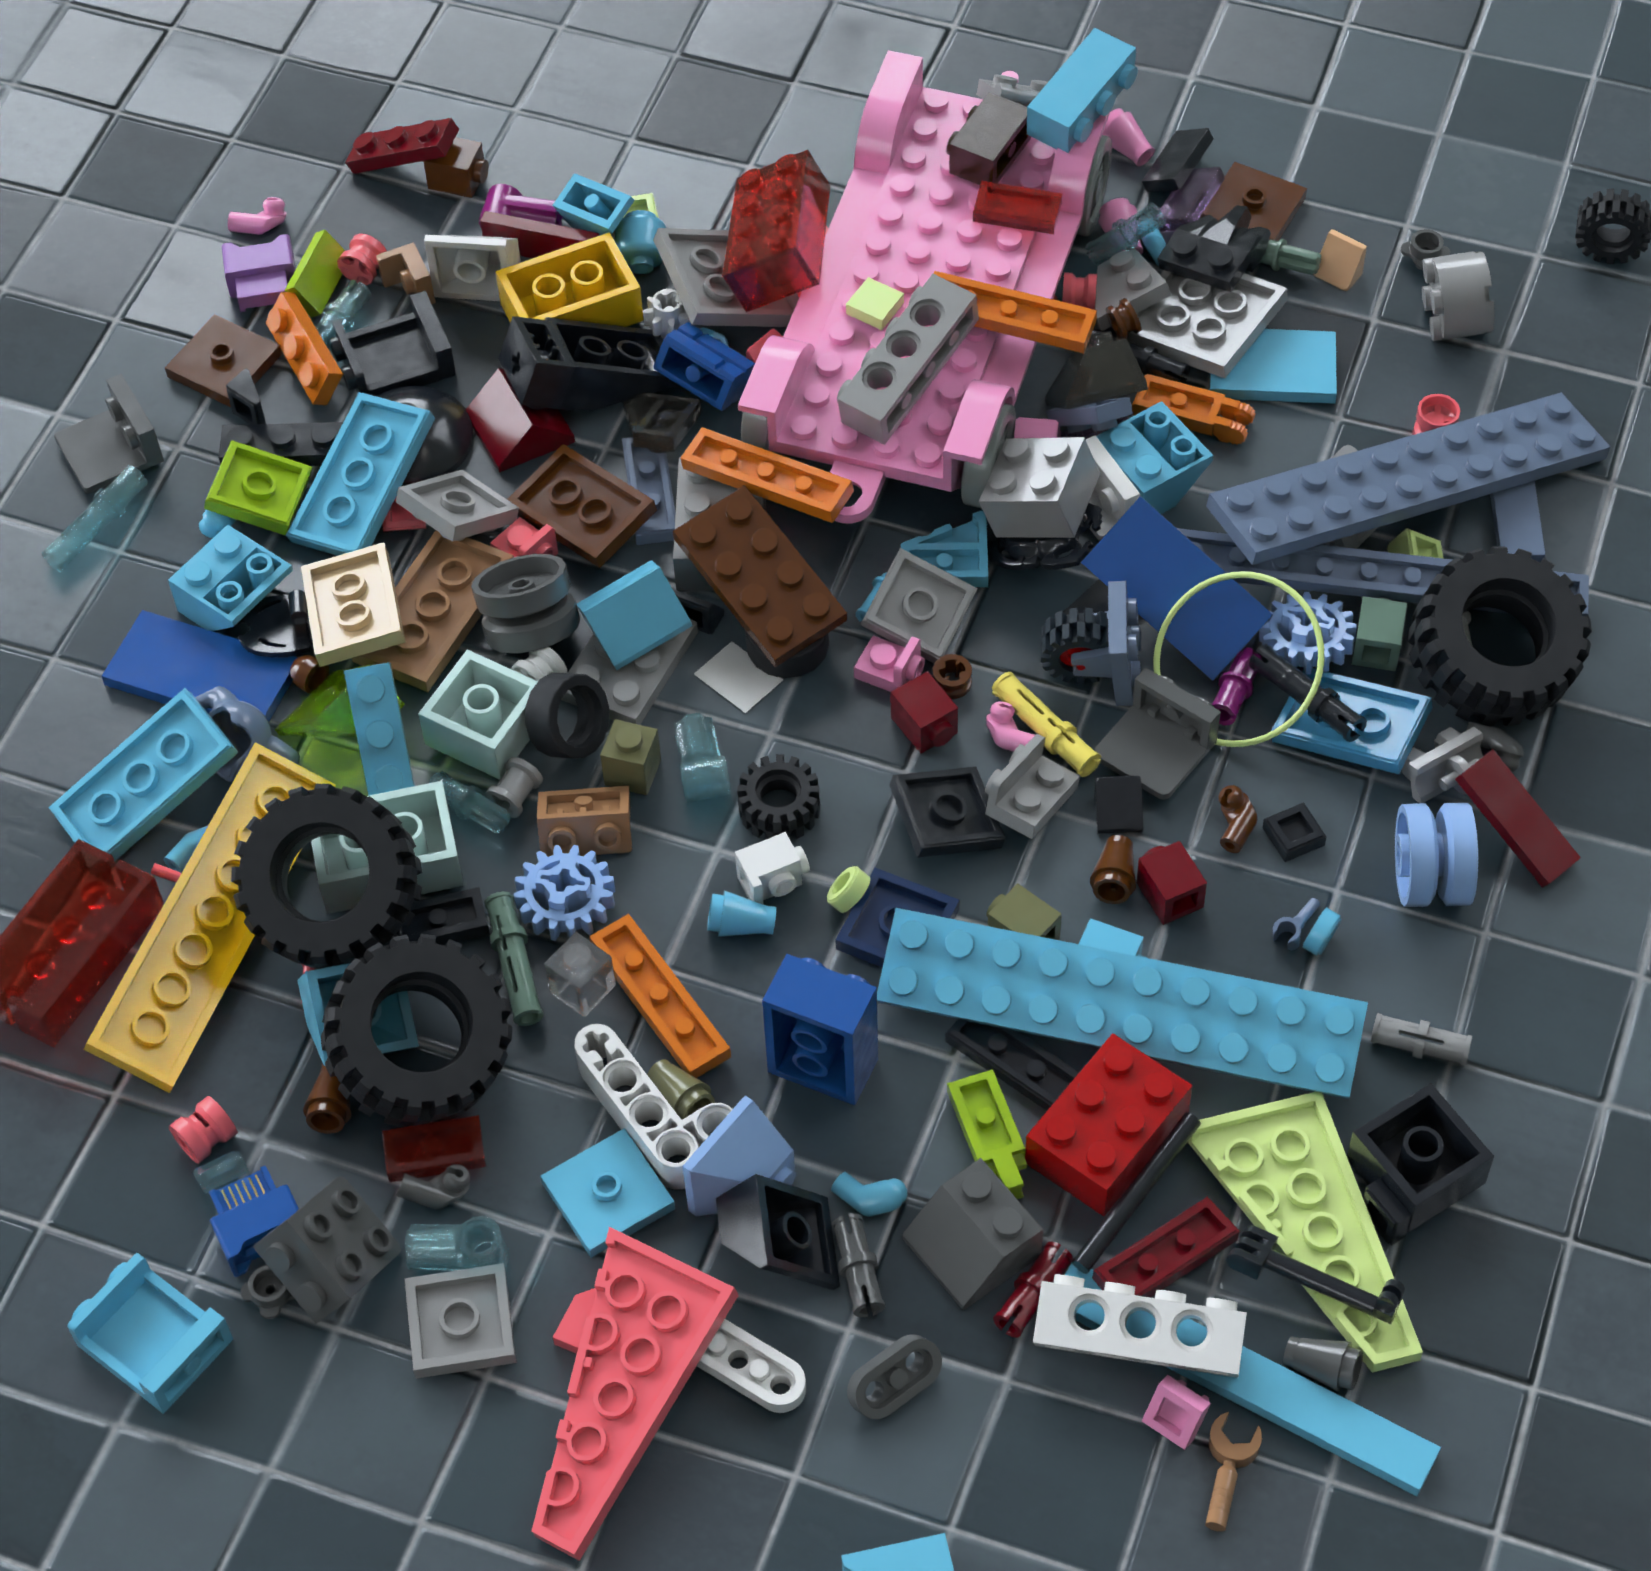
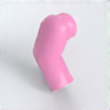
M270 197L263 202L264 211L260 213L230 212L228 216V230L230 232L262 235L284 222L287 215L284 211L285 203L281 198Z

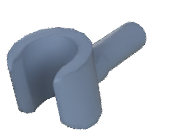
M1311 898L1293 918L1282 917L1278 919L1273 926V941L1282 932H1291L1294 936L1288 941L1287 949L1291 951L1296 950L1301 943V929L1319 908L1320 902L1315 898Z

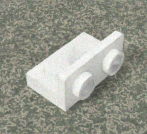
M1095 435L1086 439L1100 472L1089 503L1102 509L1101 514L1103 516L1101 520L1103 522L1100 525L1101 529L1095 532L1092 529V525L1090 530L1100 541L1140 497V493ZM1084 514L1082 518L1084 522L1087 520L1086 514Z

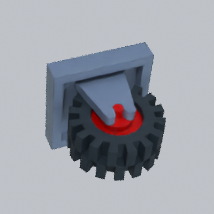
M1126 581L1108 582V611H1099L1093 614L1092 608H1085L1084 613H1078L1077 608L1069 609V615L1059 611L1055 613V619L1049 617L1046 620V625H1042L1041 663L1045 671L1050 670V676L1057 678L1062 675V681L1067 683L1070 682L1071 678H1076L1077 684H1085V678H1090L1092 683L1100 681V677L1112 678L1116 706L1133 705L1135 678L1142 672L1141 661H1138V651H1141L1140 625H1138L1137 598H1128Z

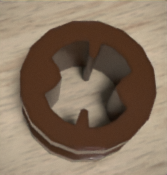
M1126 298L1119 300V306L1116 308L1112 305L1106 307L1105 311L1109 323L1121 341L1128 339L1129 332L1133 331L1137 334L1142 331L1139 318L1133 306Z
M947 654L940 657L934 663L932 668L933 678L951 699L963 697L970 691L972 686V666L966 658L956 654ZM954 672L955 677L959 676V679L950 681L949 676L945 677V674Z

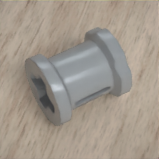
M511 757L505 764L506 772L496 786L488 788L485 795L487 802L496 811L508 817L517 818L523 811L522 803L532 789L540 787L543 777L531 763L521 758Z

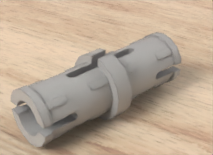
M1377 1013L1371 1043H1380L1413 1052L1412 1057L1422 1059L1424 1054L1461 1063V1065L1466 1066L1473 1036L1430 1027V1021L1421 1020L1420 1024ZM1402 1033V1034H1406V1035H1410V1036H1415V1037H1418V1038H1421V1039H1417V1038L1414 1039V1038L1402 1036V1035H1400V1034ZM1425 1040H1431V1041L1443 1043V1045H1439V1044L1427 1042V1041H1425Z

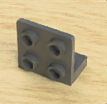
M122 373L106 380L111 397L105 399L109 410L54 433L59 448L84 492L87 494L164 462L155 430Z

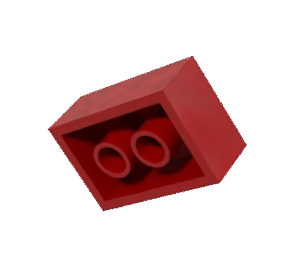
M1112 1033L1026 1135V1163L1104 1217L1130 1186L1184 1113H1189L1193 1085Z

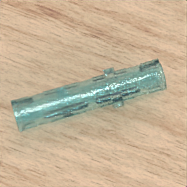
M128 465L106 489H99L94 494V501L42 552L43 558L47 559L50 556L46 562L55 570L63 572L66 566L114 518L119 519L125 513L124 507L148 485V481L145 478L139 481L144 475L135 467Z

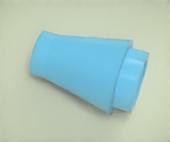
M725 890L723 895L712 894L707 931L718 932V937L763 933L773 935L776 907L766 906Z

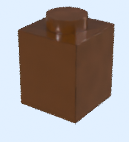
M455 137L446 157L423 161L428 189L473 198L479 184H483L486 181L489 170L488 161L484 160L482 142Z

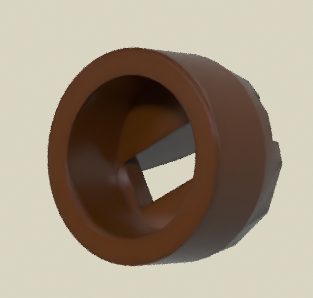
M311 655L300 656L294 660L290 667V676L293 679V683L308 694L318 692L326 683L329 675V666L320 667L316 657Z

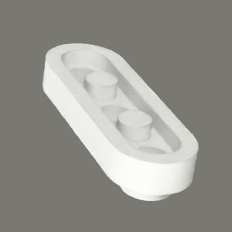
M724 1319L697 1364V1367L772 1412L784 1413L795 1409L802 1403L806 1394L805 1374L797 1362ZM738 1357L748 1361L747 1365L740 1369L733 1368L730 1362ZM778 1383H785L790 1387L789 1391L785 1394H776L772 1391V1388Z

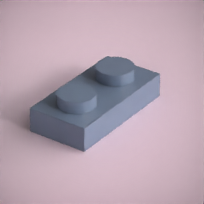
M1130 397L1084 400L1047 410L1048 419L1057 420L1059 427L1067 426L1068 433L1090 428L1093 431L1114 428L1118 426V418L1133 414Z

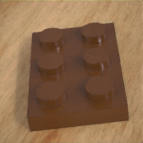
M564 444L507 499L519 507V517L539 530L546 524L550 525L555 529L558 542L599 568L657 511L652 498Z

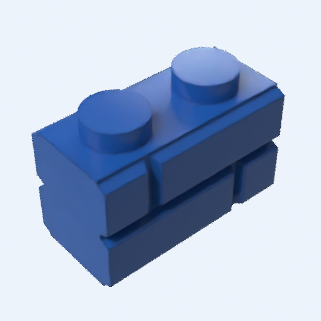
M686 322L678 327L677 330L675 329L665 336L653 369L720 411H723L741 398L755 363L709 334H703L701 329L691 323Z

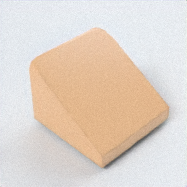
M1331 229L1320 253L1321 263L1319 270L1314 276L1343 291H1348L1363 273L1367 246Z

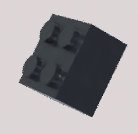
M1430 1083L1354 1130L1347 1158L1368 1185L1381 1178L1411 1213L1412 1216L1407 1229L1409 1233L1484 1185L1487 1181L1494 1155Z

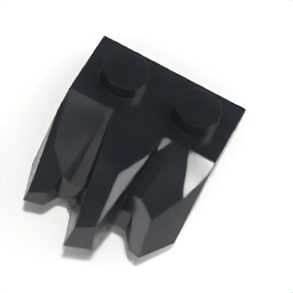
M1237 205L1220 220L1212 215H1207L1178 227L1157 258L1159 269L1232 292L1244 272H1253L1266 253L1271 232L1263 227L1248 229L1252 217L1247 206Z

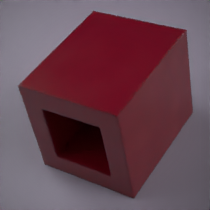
M928 671L890 692L891 719L920 754L934 746L940 747L945 745L958 733V707Z
M1180 841L1166 847L1156 846L1139 858L1136 883L1163 925L1204 908L1207 882Z

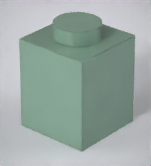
M1363 596L1351 665L1396 671L1407 603L1392 601L1387 598Z

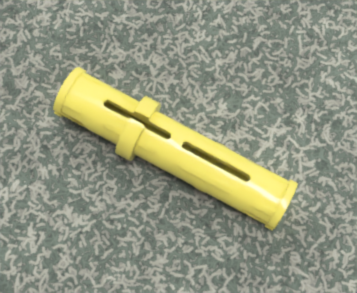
M1012 672L1002 674L994 682L992 694L1002 702L1011 704L1015 710L1014 713L1036 734L1045 737L1044 746L1051 754H1058L1080 777L1090 775L1101 762V755L1095 752L1077 735L1076 727L1071 722H1063Z

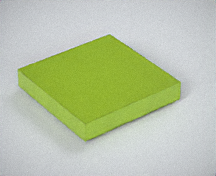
M231 440L206 497L204 509L286 536L311 477L313 467Z

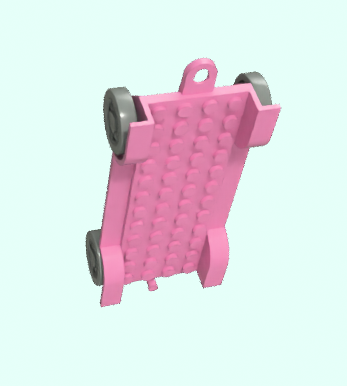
M888 50L863 111L855 148L854 169L783 337L772 335L766 340L738 403V411L743 412L741 441L776 454L782 453L832 465L830 473L852 480V484L861 489L862 495L854 505L843 507L835 519L839 523L851 524L867 518L875 506L886 477L949 492L961 488L962 502L965 505L982 509L979 499L992 473L1006 438H1014L1016 421L1014 405L1037 342L973 327L885 445L841 422L837 395L843 383L847 380H852L860 370L866 353L871 348L876 349L885 337L886 329L892 319L900 317L908 307L914 290L919 286L923 287L934 271L1053 299L1076 235L1090 236L1095 229L1100 215L1099 210L1103 205L1112 159V140L1109 136L1102 135L1110 112L1106 116L1100 115L1093 123L1092 131L1087 140L1083 143L1077 141L1069 153L1058 147L1055 149L1031 137L995 188L990 190L950 174L949 155L946 153L947 144L953 132L960 131L966 123L972 107L975 105L979 106L983 99L923 87V57ZM1006 71L1001 74L1016 79L1019 78L1018 74L1013 71ZM868 277L904 293V304L883 330L846 314V303ZM880 387V388H877L876 390H882V389H885V388H887V387Z

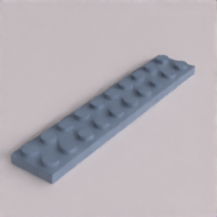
M1561 392L1209 494L1206 507L1249 562L1254 565L1606 459L1611 447Z

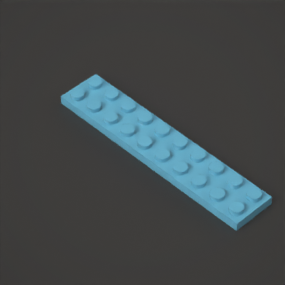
M900 908L895 909L877 991L878 1003L1100 1048L1113 1033L1155 1060L1311 1092H1320L1325 1095L1345 1099L1350 1098L1368 1002Z

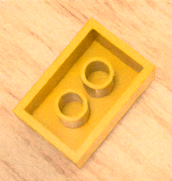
M610 232L495 271L500 304L509 322H511L512 316L540 320L550 317L624 327L644 321L640 285Z

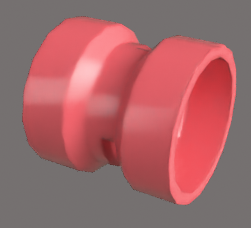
M1430 394L1424 397L1418 405L1417 420L1412 435L1457 423L1461 412L1459 404L1455 399L1444 394Z
M210 1096L200 1101L196 1105L195 1112L188 1118L180 1117L169 1125V1130L179 1146L197 1164H200L210 1156L211 1148L218 1142L226 1143L238 1133L228 1114Z

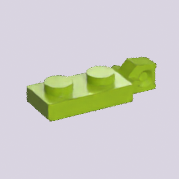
M985 1071L947 1083L948 1096L974 1161L981 1158L1016 1199L1024 1198L1022 1192L1024 1183L1019 1171L1027 1168L1025 1147L994 1071Z

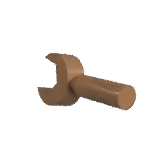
M1229 1412L1220 1415L1214 1421L1209 1436L1211 1454L1218 1462L1223 1464L1217 1470L1205 1523L1207 1528L1214 1531L1226 1530L1238 1477L1236 1468L1251 1464L1258 1456L1262 1442V1433L1258 1425L1250 1443L1232 1444L1223 1432Z

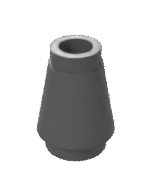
M1291 1336L1285 1348L1283 1365L1293 1368V1370L1337 1392L1342 1388L1353 1390L1359 1378L1363 1351L1352 1348V1343L1347 1341Z

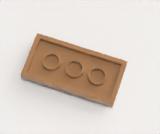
M436 530L395 587L406 642L353 657L352 661L364 667L390 662L394 679L429 692L482 615L476 606L471 588L474 578L485 569L501 561L514 558V555L468 537L461 541L452 542L442 537Z

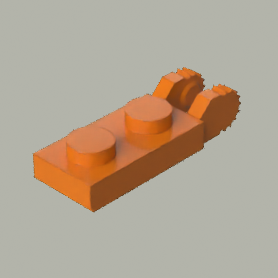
M1150 374L1144 375L1132 404V415H1136L1162 401L1189 430L1210 436L1214 434L1219 441L1230 442L1236 445L1245 442L1248 435V429L1245 428V425L1252 424L1256 414L1250 404L1227 398L1225 394Z

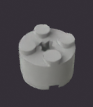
M1471 251L1423 259L1424 279L1426 283H1429V286H1422V300L1424 310H1432L1434 317L1429 318L1432 341L1492 332L1495 320L1494 300H1489L1488 287H1492L1485 254L1481 251Z

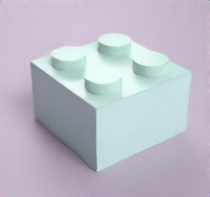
M467 649L418 713L425 745L500 780L506 772L505 764L511 757H518L530 740L525 725V708L530 692L538 681Z

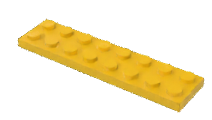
M256 742L254 743L83 1050L168 1093L171 1092L255 936L244 923L246 919L245 913L236 907L233 895L239 893L237 884L231 882L232 867H239L241 857L234 854L238 841L247 842L252 832L246 826L254 816L261 820L268 813L265 805L274 798L280 801L290 798L288 795L289 790L302 786L309 791L314 790L316 784H331L334 787L336 784ZM299 851V852L297 853V855L295 856V858H294V860H293V862H292V864H291V866H290L289 872H290V870H291V868H292L294 862L296 861V859H297V857H298L300 851Z

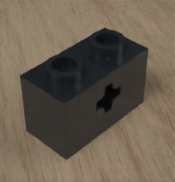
M512 316L498 359L521 405L536 410L543 408L561 409L575 370V365L551 321Z

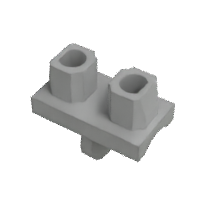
M1449 727L1438 733L1434 740L1435 749L1425 753L1421 749L1413 747L1402 768L1404 776L1411 781L1413 799L1419 803H1424L1452 787L1459 793L1466 794L1455 778L1483 757L1480 748L1483 733L1475 727L1463 733Z

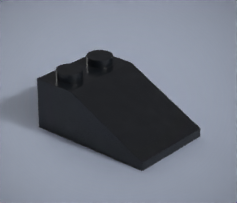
M545 317V320L553 323L575 365V370L561 409L567 411L574 409L593 411L680 386L653 369L663 342L661 335H653V330Z

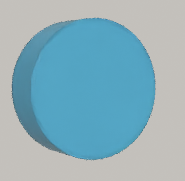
M1326 907L1308 934L1302 948L1316 956L1318 954L1321 955L1340 925L1341 915Z

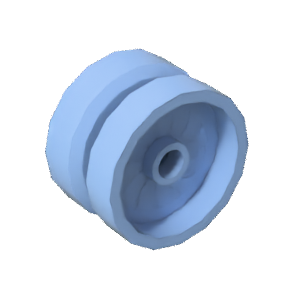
M1426 803L1401 804L1399 807L1395 829V870L1400 902L1404 907L1428 906L1434 899L1436 890L1446 906H1470L1474 902L1478 879V840L1475 817L1469 803H1444L1437 812L1436 819Z

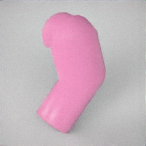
M1001 701L995 702L991 705L990 714L986 717V725L996 745L1012 752L1020 744L1026 746L1035 735L1018 730L1012 718L1015 710L1011 704Z

